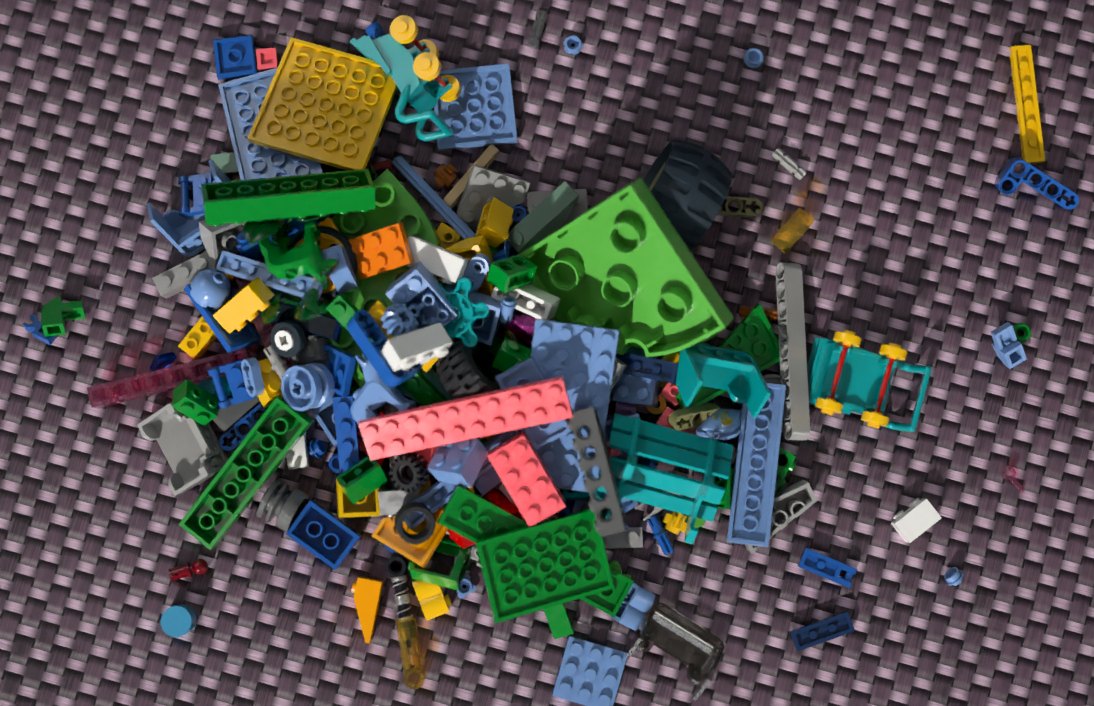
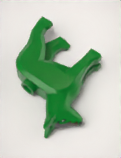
M315 222L305 223L303 244L290 250L287 249L292 243L291 238H280L277 246L270 243V237L259 241L261 252L265 257L266 267L278 279L293 280L296 276L309 273L327 290V278L339 266V261L337 259H323V253L318 246V238L321 237V232L317 229Z

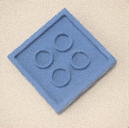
M569 635L552 696L585 706H613L628 653Z

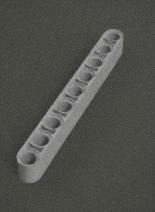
M780 262L776 267L780 377L781 385H786L783 434L786 440H808L810 436L802 267L798 263Z

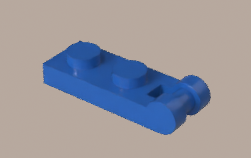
M804 548L797 565L800 568L848 588L852 585L851 579L853 574L856 575L858 570L808 548ZM841 569L846 571L843 578L839 577Z

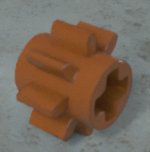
M444 163L441 164L433 174L436 176L434 179L435 183L441 188L444 185L448 188L451 187L458 179V176L455 174L457 169L450 163L448 166Z

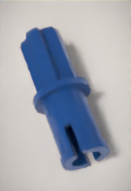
M659 515L647 519L654 534L653 538L657 539L664 555L674 552V547L667 535L668 530L664 529Z

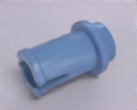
M504 296L500 301L502 309L499 320L507 323L508 319V322L511 323L517 302L513 296Z

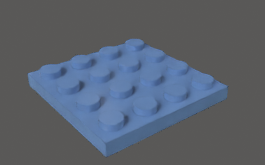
M509 63L440 71V77L452 75L460 82L461 93L452 102H444L439 98L438 103L434 106V112L453 130L451 136L437 139L439 151L490 146L491 144L517 143Z

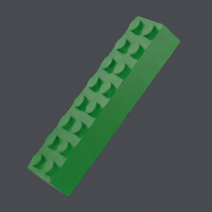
M368 169L201 184L206 225L221 226L227 223L242 224L248 221L263 222L269 219L284 220L290 217L305 218L311 215L326 216L331 213L347 214L352 211L367 212L376 209L375 186Z
M283 395L276 397L178 525L209 550L218 546L308 430L314 419L304 411H297L288 406Z

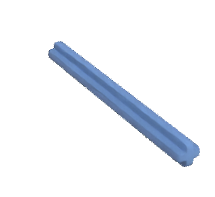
M401 156L394 158L392 164L463 239L475 237L476 234Z

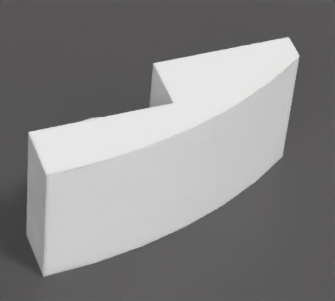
M306 432L286 457L289 470L309 467Z

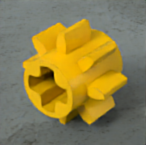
M674 511L672 514L666 513L662 521L666 523L664 529L676 535L680 531L685 533L687 526L685 520L687 517Z

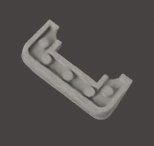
M172 402L137 424L143 438L149 441L157 440L173 470L174 475L169 477L168 486L174 496L182 494L217 475L228 461L210 424L207 423L205 426H202L174 409Z

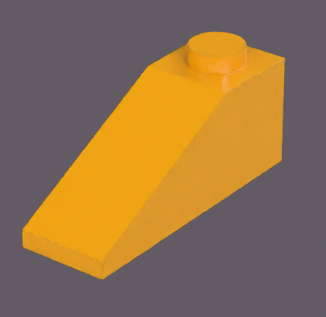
M360 576L357 581L354 580L351 592L354 593V601L365 643H370L373 637L384 581Z

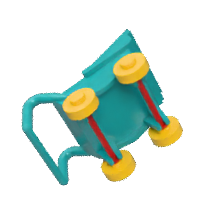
M402 15L392 21L390 34L376 39H372L369 35H364L358 40L354 37L349 42L367 59H371L380 65L387 75L390 74L401 91L395 108L396 118L400 122L407 124L417 121L415 134L422 141L451 136L453 130L432 109L438 103L439 98L444 102L456 100L461 93V84L452 75L439 76L441 62L438 59L439 50L437 46L427 39L417 41L415 39L418 33L417 24L411 17ZM412 42L414 47L407 50L404 46ZM407 101L418 113L404 115L403 111ZM427 119H431L441 129L429 133L423 132Z
M849 330L835 332L833 341L825 338H814L807 362L809 405L822 409L821 412L828 415H833L834 413L850 415L851 411L862 414L861 420L868 422L867 426L877 429L883 426L906 432H914L916 430L932 371L929 365H913L900 361L906 359L907 351L901 349V345L894 343L881 345L879 350L881 355L857 348L860 347L861 338L855 336V332ZM896 368L907 372L923 373L910 424L890 421V418L884 416Z

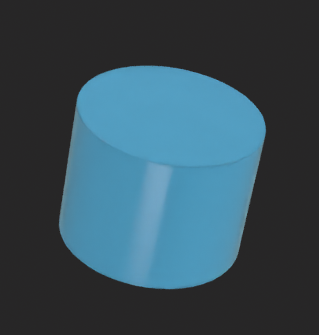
M185 604L168 608L161 617V627L171 637H180L188 634L194 629L197 622L195 611Z

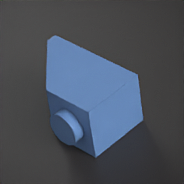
M340 244L323 250V259H337L339 261V266L330 275L338 294L359 288L347 250Z

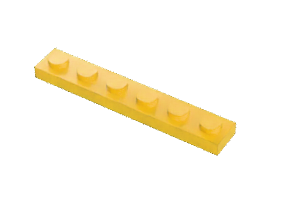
M1031 45L1011 46L1009 53L1022 159L1029 164L1043 163L1045 161Z

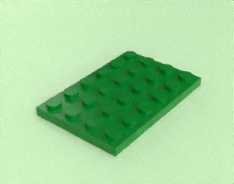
M587 509L541 522L531 527L527 526L475 541L495 623L614 588L603 538L600 536V533L596 532L594 521L596 520L594 512Z

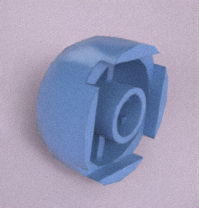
M216 269L200 271L190 283L192 298L204 308L209 306L214 307L212 310L221 309L231 297L232 285L229 278Z

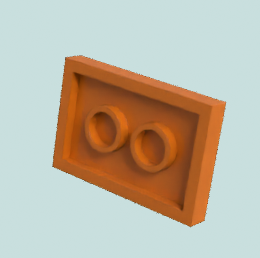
M403 222L348 240L352 245L353 252L356 254L357 272L360 280L414 263Z

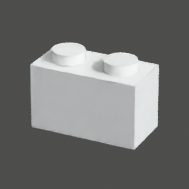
M916 498L909 504V509L905 512L901 510L893 516L895 520L891 522V525L907 543H911L942 518L926 498Z

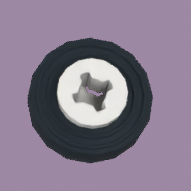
M284 320L277 323L271 330V344L279 355L293 357L300 354L305 348L306 336L303 328L298 323L292 320Z

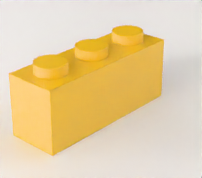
M257 277L218 310L213 317L229 334L235 329L239 332L247 325L245 320L252 321L259 315L258 309L262 312L271 305L269 300L274 294Z

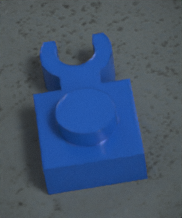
M30 315V320L33 323L27 324L24 322L25 330L32 332L35 338L51 345L59 335L45 337L41 322L38 321L35 315Z

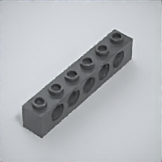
M597 407L573 412V418H568L567 422L569 429L574 432L573 446L580 455L578 465L581 472L584 471L586 479L583 480L586 492H589L591 497L589 507L596 516L594 521L596 532L600 533L601 537L624 532L629 528ZM584 425H587L591 430L588 437L583 436L581 432ZM589 446H593L596 449L594 457H590L587 454ZM594 466L601 469V476L599 478L594 477L592 474ZM599 487L606 489L607 495L605 498L598 496L597 490ZM605 507L612 511L610 519L605 518L603 515Z

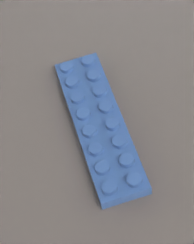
M766 383L771 395L756 418L752 417L745 403L742 405L741 432L738 440L727 542L769 547L786 385Z

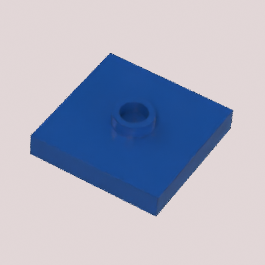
M253 35L213 40L218 80L245 77L258 73Z

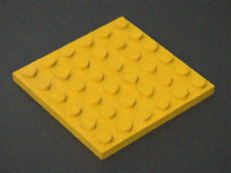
M291 37L247 140L253 144L347 171L365 169L398 86L391 75H387L382 67L371 59Z

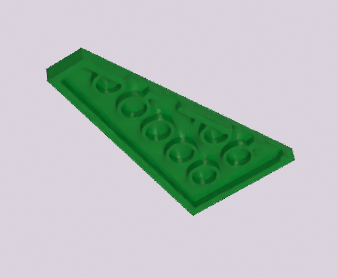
M757 304L719 345V348L749 354L755 360L760 372L780 361L779 342L761 304ZM700 386L689 406L684 405L679 391L675 394V397L681 409L700 406L727 390Z

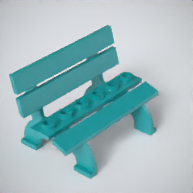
M615 413L608 447L628 452L627 461L610 457L614 475L617 477L615 479L620 497L689 515L684 542L693 544L698 533V529L694 528L696 518L713 522L717 505H719L725 493L724 487L714 485V478L711 475L728 479L733 445L716 441L715 438L708 439L645 422L638 417L634 419ZM634 454L705 473L704 480L702 482L636 464V456ZM599 487L597 490L603 493H607L604 487ZM608 509L605 518L610 519L612 511Z

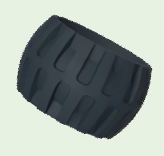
M673 139L668 142L655 159L643 182L691 252L700 242L718 214L729 192L733 174L726 164L708 149L689 141Z

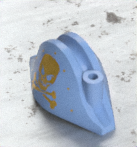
M721 409L714 412L696 429L697 436L715 438L716 440H727L737 436L741 432L742 410Z

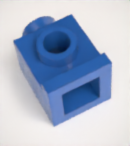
M244 232L235 236L239 243L235 246L240 256L255 261L264 258L258 242L251 246Z

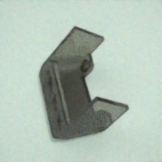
M658 602L648 613L633 638L625 657L629 659L636 648L642 651H649L655 645L688 666L686 676L697 685L692 698L696 701L713 679L724 650V643L719 637L671 607Z

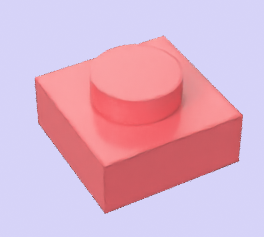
M276 48L256 49L257 68L259 71L278 67Z

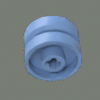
M314 362L289 368L283 375L281 391L288 406L297 411H305L327 405L334 395L335 383L329 369L321 363Z

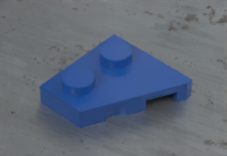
M325 344L324 351L329 352L330 363H326V367L333 375L335 393L341 396H349L356 356L332 344Z

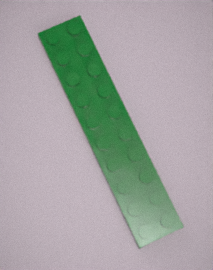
M459 485L456 486L437 520L439 524L474 543L481 539L528 526L527 522ZM610 568L614 588L579 599L615 617L634 581Z

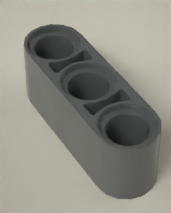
M256 396L255 399L220 408L217 417L213 421L225 433L261 402L258 396Z

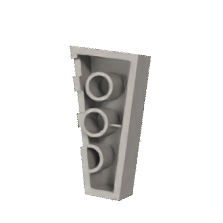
M802 480L774 493L770 539L779 530L785 528L795 517L797 518L817 502L809 482ZM745 544L747 550L751 554H753L757 550V548L760 547Z

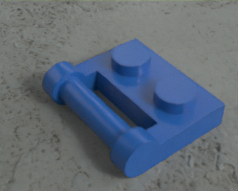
M212 172L178 177V184L181 189V208H179V215L181 217L204 214L201 184L213 182ZM189 185H193L194 207H189Z
M244 359L215 366L207 370L209 376H212L220 400L218 404L221 409L255 399V397L249 396L246 391L241 369V362ZM222 372L226 374L233 397L227 398L220 377Z

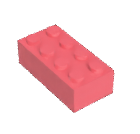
M525 431L488 450V459L529 527L566 507L564 496L539 454L532 446Z

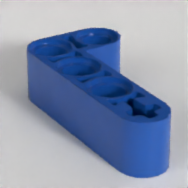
M1019 157L1010 159L995 180L996 188L1005 195L1014 193L1021 182H1024L1067 210L1074 209L1079 203V197L1076 193ZM1022 163V169L1019 172H1014V166ZM1033 174H1039L1038 180L1036 182L1031 183V176ZM1005 180H1010V186L1002 189V183ZM1055 184V190L1047 193L1048 186ZM1063 193L1065 196L1070 197L1071 200L1068 202L1060 197V195Z
M358 310L348 321V331L387 386L396 387L412 378L422 368L423 364L418 363L407 370L393 371L382 353L388 339L369 312Z

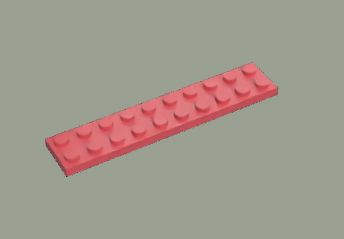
M561 376L359 420L358 425L371 461L573 418V412L564 379Z

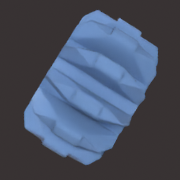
M398 303L393 304L385 310L381 318L384 322L382 328H387V334H393V337L413 332L418 324L415 320L417 315L412 314V308L407 309L405 303L401 305Z

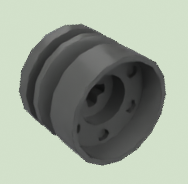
M276 479L264 493L257 516L263 518L267 514V522H270L277 516L275 526L287 532L303 511L309 495L299 489H295L288 495L290 485L286 483L282 487L283 481Z

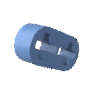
M255 357L242 360L241 369L247 393L251 397L263 394L264 384L259 362Z

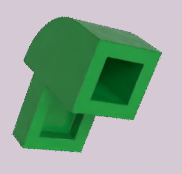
M61 297L48 301L41 311V326L45 337L66 334L65 321L86 319L82 301L63 303Z

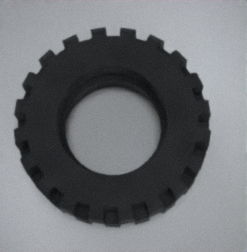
M459 339L449 348L447 355L437 360V374L440 376L439 379L443 383L445 390L449 392L453 400L501 390L495 376L503 371L492 367L494 355L478 342L474 347H467L462 339Z

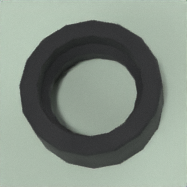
M410 502L403 505L397 511L395 528L400 538L405 542L420 544L427 541L434 533L436 527L435 518L430 508L425 504ZM412 512H421L427 518L426 528L418 534H409L403 527L404 518Z

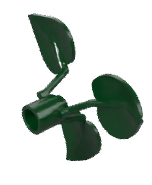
M311 215L305 218L295 217V220L300 222H307L325 216ZM290 217L287 224L283 220L274 219L263 222H245V237L251 246L271 237V241L274 244H278L280 238H288L287 231L291 230V223L294 217Z
M309 273L303 274L304 276L314 278ZM316 288L309 289L300 302L281 298V293L277 291L273 293L274 296L269 300L271 305L261 312V323L269 324L275 320L282 303L297 305L295 318L298 320H308L318 317L320 314L325 315L328 312L326 308L331 304V300L321 295L319 298Z

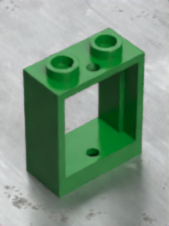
M442 539L435 551L457 556L450 576L422 570L421 566L410 560L408 569L411 572L412 579L459 591L472 554L470 546L463 549L456 542Z

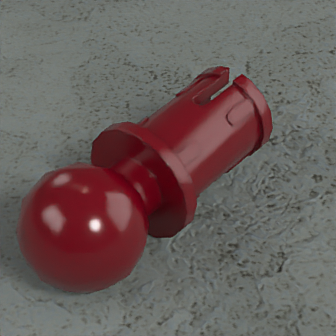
M197 559L192 565L186 562V565L168 569L169 576L171 575L170 579L174 581L188 576L192 578L193 573L202 575L208 571V563L204 559Z

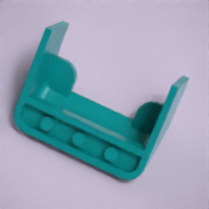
M698 343L680 351L676 386L685 406L690 405L700 386L727 390L732 401L745 403L752 417L756 418L771 392L755 360L749 354Z

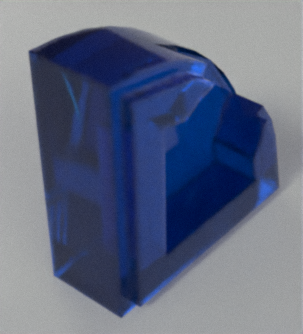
M175 353L156 355L150 366L152 373L170 366L177 358Z

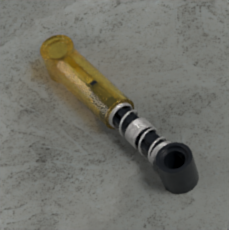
M396 555L387 561L386 570L389 573V578L392 579V583H394L392 586L395 590L394 601L398 608L397 615H399V618L395 622L404 671V683L410 689H418L423 685L426 674L423 667L416 617H413L410 612L412 606L409 605L411 602L410 595L407 593L409 588L406 587L408 563L405 558ZM395 560L400 561L402 564V569L399 572L392 569V563ZM410 647H411V650H412V656H413L414 667H412V663H411V657H410V651H409V648H410ZM410 674H419L420 681L417 683L412 682Z

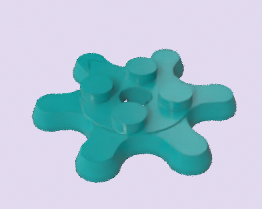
M468 278L459 279L455 290L452 292H447L443 285L437 282L453 308L458 310L457 320H451L443 328L451 340L454 337H459L465 346L474 347L478 342V337L473 331V322L477 318H485L489 314V307L485 303L474 304L470 301L469 294L472 289V283Z

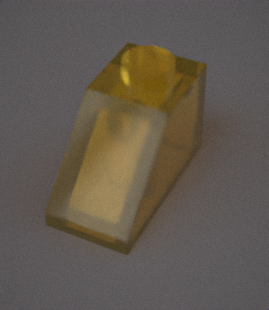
M799 207L770 242L786 254L815 220Z

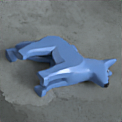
M362 353V357L355 355L357 361L362 366L366 382L363 388H359L353 395L355 400L350 410L353 419L357 423H359V420L379 416L377 408L384 406L386 403H390L399 411L413 409L416 402L405 398L397 387L387 386L364 353Z

